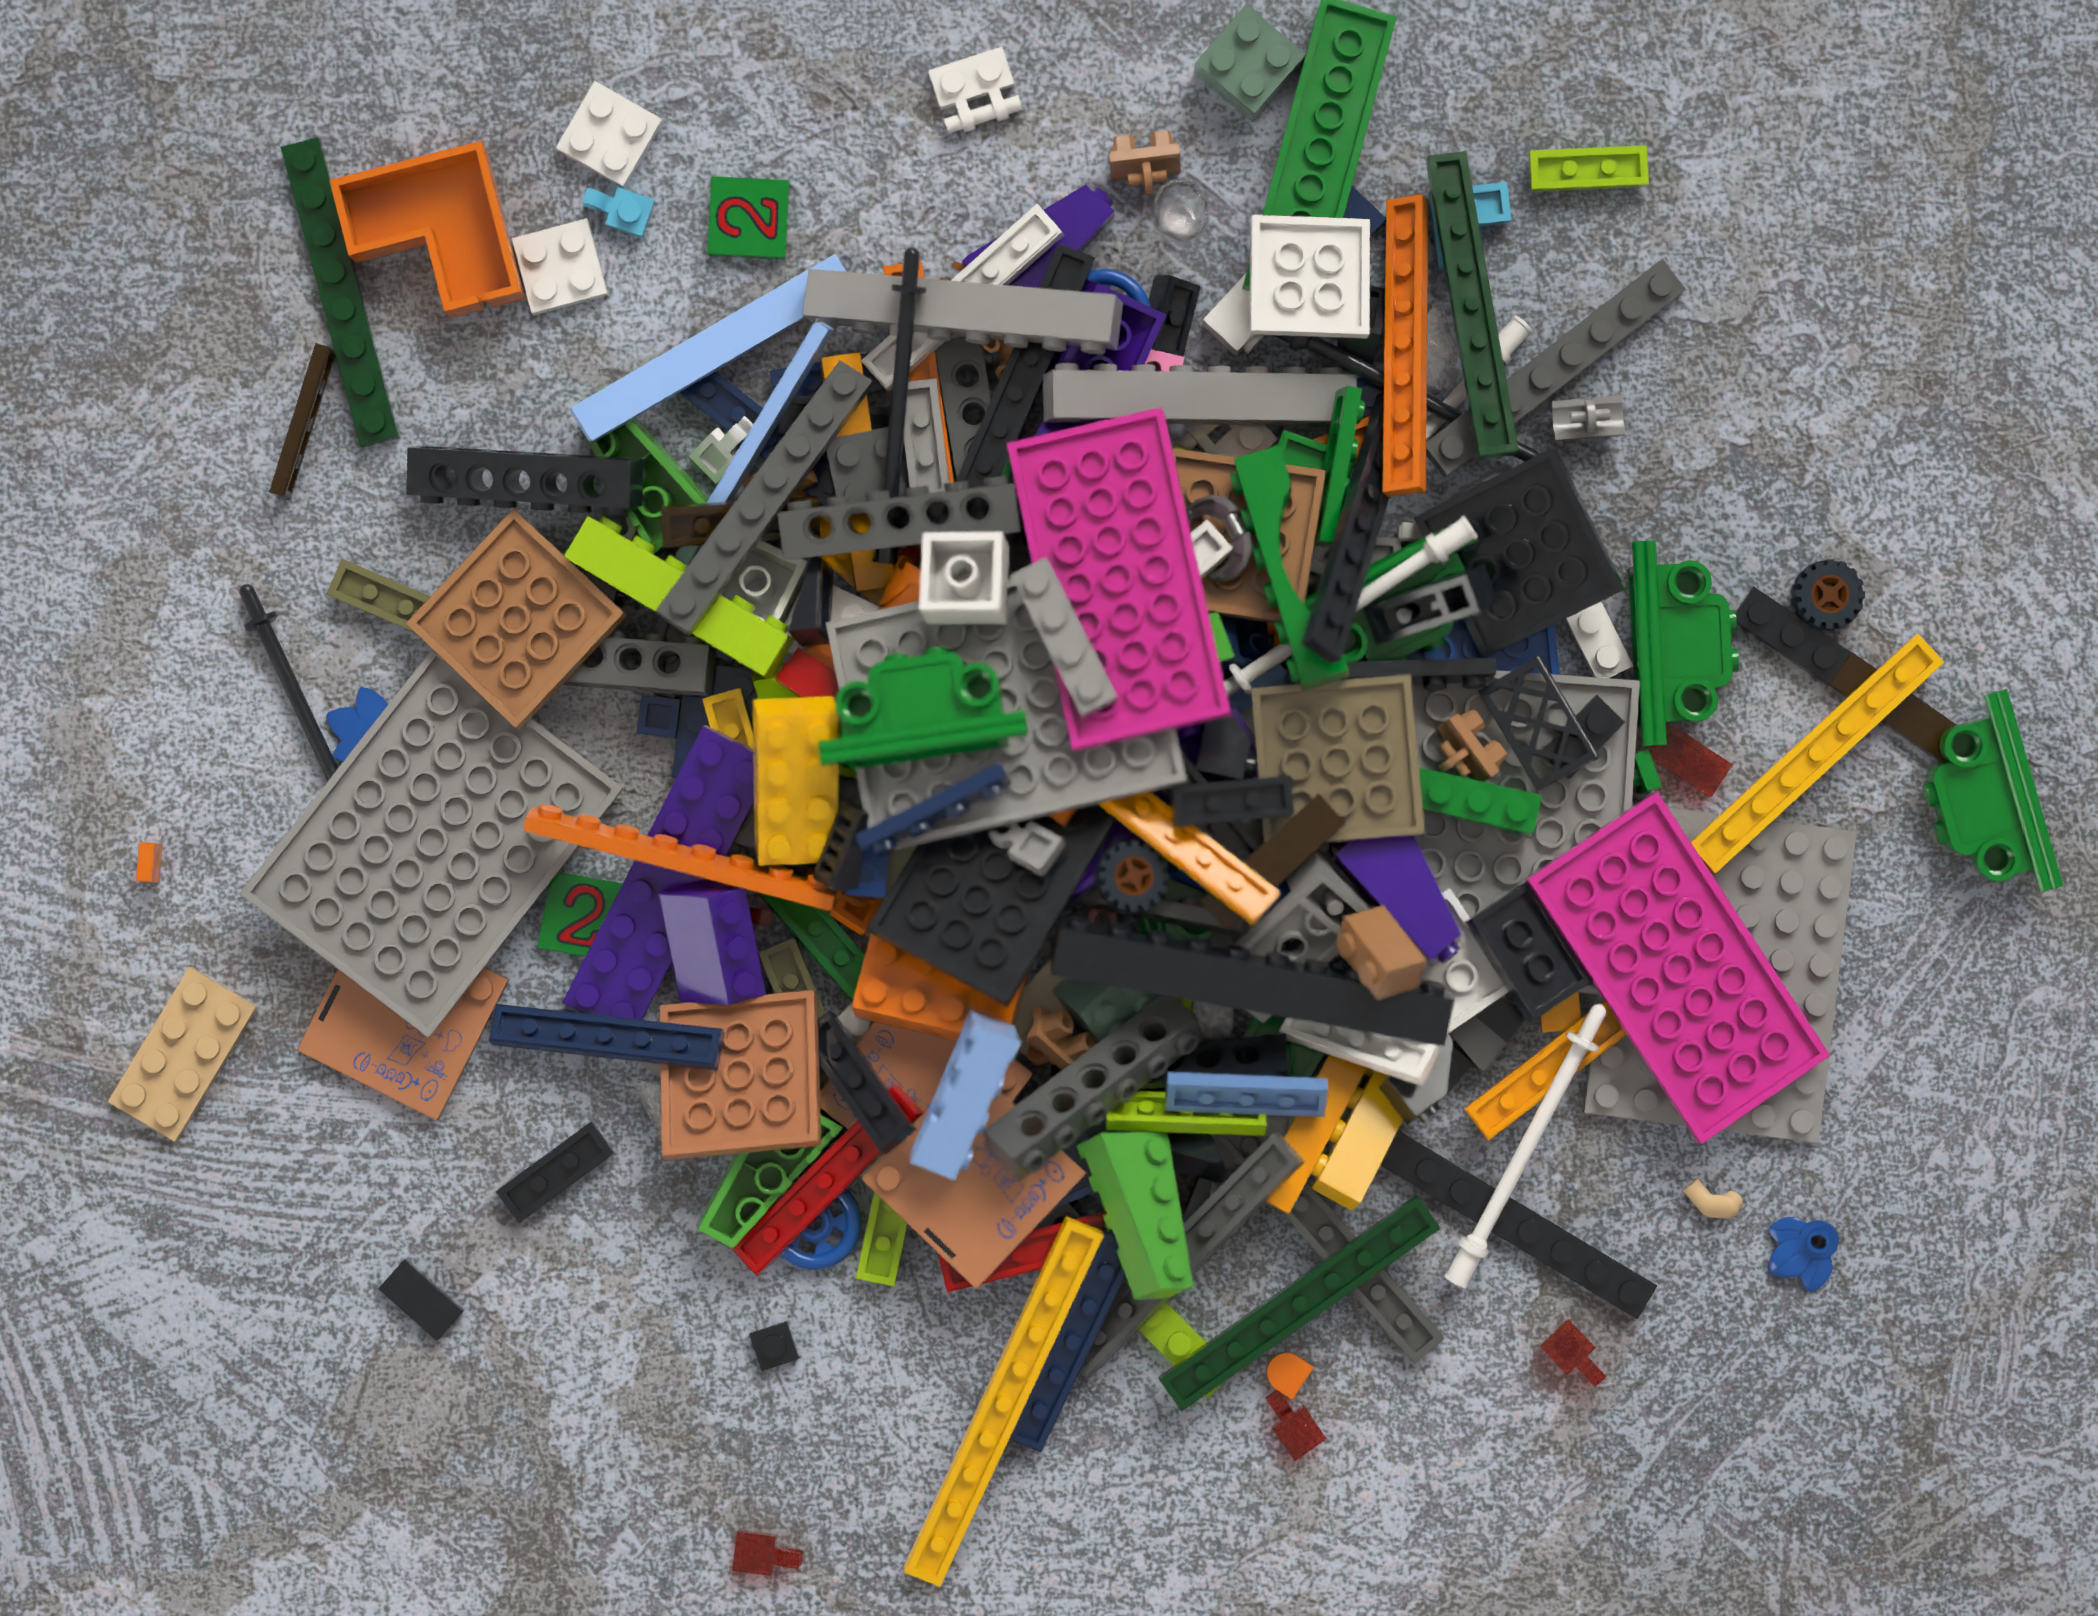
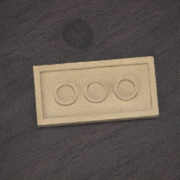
M188 967L108 1102L172 1141L177 1142L259 1006L197 969Z

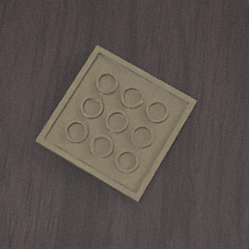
M1411 674L1339 680L1303 691L1301 684L1251 688L1259 778L1291 776L1294 815L1319 793L1346 822L1325 843L1422 835L1425 833ZM1293 816L1263 818L1264 843Z

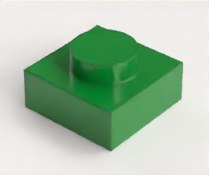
M1649 750L1636 753L1633 788L1636 787L1638 794L1662 786Z

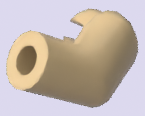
M1698 1178L1694 1179L1682 1190L1706 1217L1729 1219L1736 1216L1743 1205V1200L1737 1192L1729 1191L1724 1195H1712Z

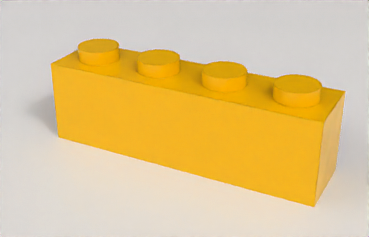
M1367 1068L1364 1073L1368 1078L1363 1088L1357 1086L1346 1106L1351 1109L1346 1121L1344 1122L1339 1119L1329 1138V1141L1334 1144L1328 1156L1321 1153L1311 1172L1312 1175L1316 1176L1311 1189L1351 1211L1361 1203L1403 1121L1379 1089L1381 1084L1391 1075Z

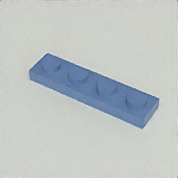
M1168 1072L1165 1111L1325 1117L1328 1079Z

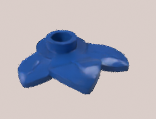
M360 687L356 697V708L343 707L327 713L326 717L331 730L342 740L333 753V757L343 762L388 706L385 699L377 692L369 688Z
M1784 1217L1768 1228L1772 1237L1780 1243L1770 1257L1769 1273L1779 1277H1795L1800 1274L1802 1283L1809 1292L1817 1290L1829 1279L1833 1270L1831 1255L1835 1253L1839 1244L1838 1232L1832 1224L1824 1220H1813L1806 1223L1796 1217ZM1815 1235H1822L1826 1239V1244L1817 1247L1811 1242V1238Z

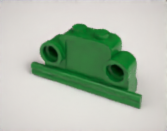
M1441 528L1433 532L1434 536H1436L1445 529ZM1423 537L1370 564L1363 588L1422 550L1424 543L1427 542L1426 538ZM1477 538L1448 556L1450 560L1442 564L1441 561L1438 563L1431 562L1368 605L1465 570L1457 551L1477 542ZM1317 591L1306 596L1305 606L1310 611L1312 610ZM1362 608L1355 613L1344 649L1346 662H1357L1364 655L1369 662L1411 660L1409 654L1421 648H1424L1427 653L1447 643L1445 636L1451 632L1454 621L1377 645Z
M1656 541L1632 542L1633 566L1628 569L1633 678L1640 681L1637 725H1641L1642 746L1667 745L1666 723L1700 722L1709 718L1715 712L1718 705L1716 689L1727 685L1733 676V672L1739 671L1738 650L1732 649L1731 633H1736L1737 616L1735 610H1730L1728 601L1722 595L1709 594L1712 578L1709 570L1703 564L1688 560L1679 564L1657 565Z
M945 647L929 648L923 651L924 655L908 657V654L905 653L890 654L884 657V661L878 662L871 667L868 673V683L853 681L843 686L838 692L835 706L841 719L843 738L818 741L821 766L846 763L852 770L1010 747L1009 738L1029 735L1026 711L1005 713L999 678L995 671L986 664L972 663L965 666L957 654L947 652Z
M2008 689L1983 695L1989 715L1950 727L1943 733L1939 747L1942 756L1947 761L1932 765L1926 775L1927 784L1922 785L1928 807L1934 806L1938 819L1937 822L1933 823L1939 845L1945 844L1952 852L1962 855L1972 854V864L1975 870L1989 880L2005 881L2015 874L2033 869L2039 892L2061 887L2063 882Z

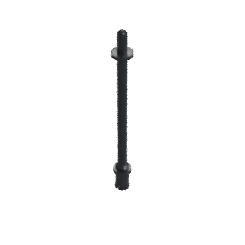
M914 247L907 248L904 253L901 285L892 284V290L901 294L883 491L889 490L890 498L899 497L916 294L926 293V287L917 286L920 254L918 249ZM896 506L891 512V521L896 527L904 528V520H901V516L897 513L898 506ZM898 546L874 549L872 562L896 564L898 561Z
M1273 335L1288 343V348L1293 351L1307 348L1384 389L1383 370L1320 337ZM1427 394V412L1448 423L1453 422L1463 414L1462 411ZM1517 441L1519 451L1517 455L1512 456L1526 462L1540 454L1531 447Z
M244 584L240 587L239 594L251 618V621L246 623L244 628L246 631H257L328 782L338 769V766L271 625L278 615L276 611L265 613L254 587L250 584Z

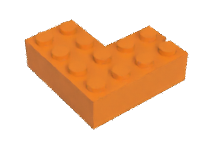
M482 141L329 180L347 252L355 263L427 245L443 309L450 319L484 310L483 302L485 301L493 308L526 299L490 157Z
M871 934L855 991L852 1010L856 1018L957 1041L970 1009L1015 1026L1029 972L1009 1006L1005 1007Z

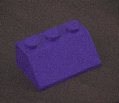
M1087 280L1083 292L1113 294L1123 303L1117 350L1105 349V354L1097 355L1082 352L1079 346H1066V351L1056 352L1048 372L1055 370L1056 364L1063 363L1079 364V370H1093V366L1097 364L1117 365V371H1132L1131 366L1145 364L1166 314L1104 285Z
M703 879L657 892L678 997L681 1002L730 1005L766 995L746 889L710 879Z

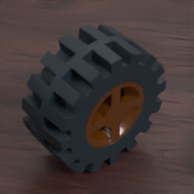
M1834 559L1818 561L1809 565L1798 574L1791 588L1792 599L1790 600L1791 605L1796 610L1794 613L1819 631H1832L1846 626L1862 610V602L1865 599V591L1862 589V585H1864L1862 578L1859 579L1856 575L1858 572L1854 568H1849L1847 563L1837 562Z
M1124 841L1109 848L1099 859L1100 862L1095 871L1096 887L1098 886L1102 899L1112 908L1133 913L1147 910L1157 904L1163 894L1166 893L1169 881L1168 865L1161 856L1162 854L1150 844L1140 841Z

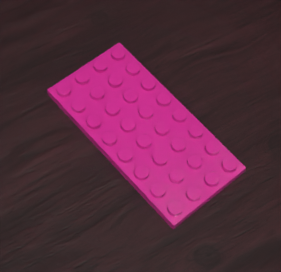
M1163 407L1007 443L1032 563L1047 557L1119 699L1083 718L1054 662L1073 751H1080L1231 716Z
M1658 792L1652 793L1525 879L1592 978V983L1697 1143L1703 1144L1830 1057L1829 1052Z

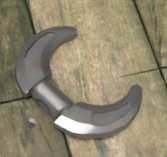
M1207 495L1196 499L1187 508L1186 513L1189 526L1196 518L1202 515L1212 516L1218 521L1223 520L1232 540H1234L1230 544L1233 549L1230 551L1226 565L1218 571L1209 573L1208 578L1213 581H1229L1238 577L1248 567L1253 554L1254 544L1251 532H1246L1237 513H1235L1239 508L1230 499L1214 495Z

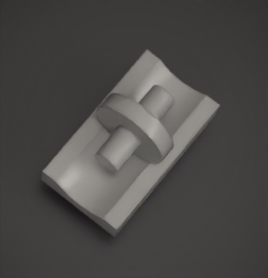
M1622 395L1551 401L1550 403L1554 442L1625 435Z

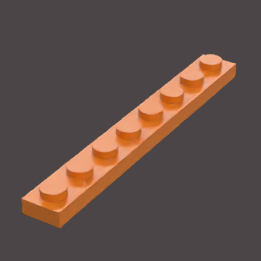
M1423 194L1386 200L1383 493L1388 497L1426 492L1428 199Z
M542 804L539 807L534 806L525 818L523 831L828 911L832 910L839 890H831L814 878V875H808L807 878L792 874L793 870L786 866L770 865L769 868L754 864L755 861L752 858L744 855L735 854L731 855V858L716 854L714 848L706 845L696 844L693 847L677 844L678 840L671 836L657 834L653 838L639 834L637 828L629 825L619 824L615 828L600 824L601 820L591 815L580 814L577 817L562 814V809L552 805Z

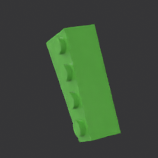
M636 417L590 444L596 456L644 459L642 506L629 508L628 517L641 539L656 547L652 554L659 558L669 548L662 546L660 506L707 503L709 498Z
M820 1113V1146L734 1154L696 1224L697 1229L734 1248L767 1212V1209L790 1187L798 1175L808 1164L812 1163L821 1153L820 1151L844 1127L835 1120Z
M1168 1132L1101 1133L1076 1145L1080 1158H1086L1092 1176L1088 1177L1093 1192H1099L1107 1214L1103 1215L1107 1229L1114 1232L1120 1248L1116 1252L1134 1299L1169 1298L1193 1288Z

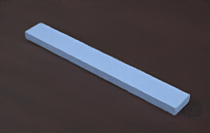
M836 254L810 268L847 272ZM808 270L571 407V414L590 444L806 319L802 314Z
M824 322L813 324L707 503L731 502L835 329ZM703 545L681 546L674 558L688 566Z

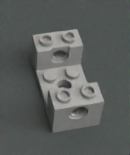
M1317 849L1286 878L1291 892L1255 924L1245 936L1236 937L1214 932L1207 941L1211 942V947L1226 949L1227 945L1243 946L1251 950L1250 954L1266 956L1267 952L1282 953L1290 957L1289 961L1305 963L1306 959H1316L1329 963L1339 953L1335 943L1344 917L1373 908L1368 897L1345 871ZM1298 938L1301 940V944L1295 950L1285 951L1281 949L1282 944L1287 939ZM1248 1011L1262 1023L1272 1016L1270 1014Z

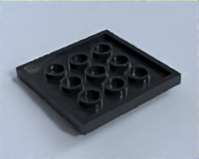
M1556 447L1414 517L1423 537L1441 528H1448L1460 520L1462 516L1466 517L1478 535L1477 542L1457 551V554L1465 570L1485 564L1498 599L1496 603L1483 611L1463 617L1482 658H1486L1625 590Z

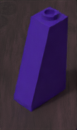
M1084 185L1044 209L1043 211L1058 226L1064 236L1008 286L1040 288L1059 243L1083 252L1114 218L1115 211L1111 208L1114 202L1098 187L1092 191L1087 185ZM999 237L967 255L962 260V264L965 267L968 266Z
M1414 835L1351 840L1335 854L1336 863L1376 907L1385 906L1431 967L1437 961L1445 964L1459 952L1460 947L1457 944L1461 941V932Z

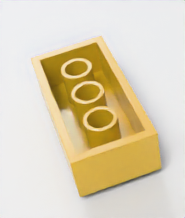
M833 696L753 699L754 849L759 866L818 863L838 812V764L821 766L818 741L838 739V713Z

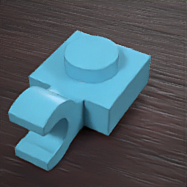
M617 187L614 198L597 190L587 188L582 203H584V207L608 214L605 222L607 227L643 239L655 200Z

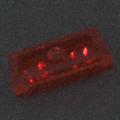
M1666 722L1667 745L1649 746L1648 750L1652 760L1711 798L1733 764L1676 726Z

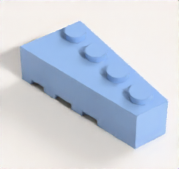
M970 1009L909 1153L910 1163L952 1180L956 1179L959 1170L964 1172L967 1170L974 1149H971L970 1146L976 1134L981 1135L989 1118V1113L987 1112L993 1098L997 1099L1005 1080L1003 1075L1009 1062H1013L1018 1051L1020 1040H1018L1015 1026Z

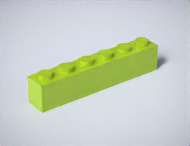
M603 515L599 522L587 516L564 557L656 612L657 607L688 566L668 555L665 561L652 554L656 547L636 535L632 542L619 535L623 527ZM736 594L732 601L719 595L692 634L771 680L795 641L794 638L786 634L789 626L771 615H768L764 621L752 614L756 606Z

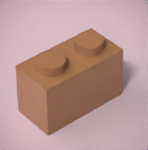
M1384 905L1344 917L1335 945L1341 956L1347 959L1359 975L1361 982L1370 989L1377 1000L1417 988L1427 960Z

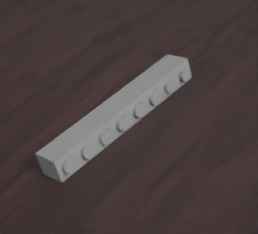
M808 269L802 315L812 323L824 322L835 329L834 331H837V327L840 325L851 326L853 332L861 334H875V329L890 330V335L897 336L901 293L893 291L892 284L901 285L902 277ZM918 278L917 286L926 287V293L916 294L913 332L928 333L927 337L930 339L950 341L951 335L965 336L967 342L975 344H989L990 339L1004 340L1005 345L1017 348L1028 347V342L1043 343L1042 347L1044 349L1053 351H1066V346H1079L1082 352L1097 355L1105 354V349L1117 350L1123 303L1116 295Z
M1074 363L1056 364L1055 370H1051L1043 375L1044 423H1096L1163 407L1167 424L1330 426L1336 391L1347 385L1357 387V375L1343 374V368L1339 367L1321 368L1320 374H1306L1305 367L1283 368V373H1269V367L1252 366L1246 367L1245 373L1231 372L1230 366L1207 367V372H1193V366L1175 365L1170 366V372L1155 371V365L1148 364L1131 366L1132 371H1117V365L1097 364L1093 366V370H1079V364Z

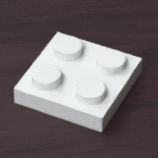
M594 81L556 149L625 189L663 124V120Z
M587 218L512 238L533 316L608 296Z

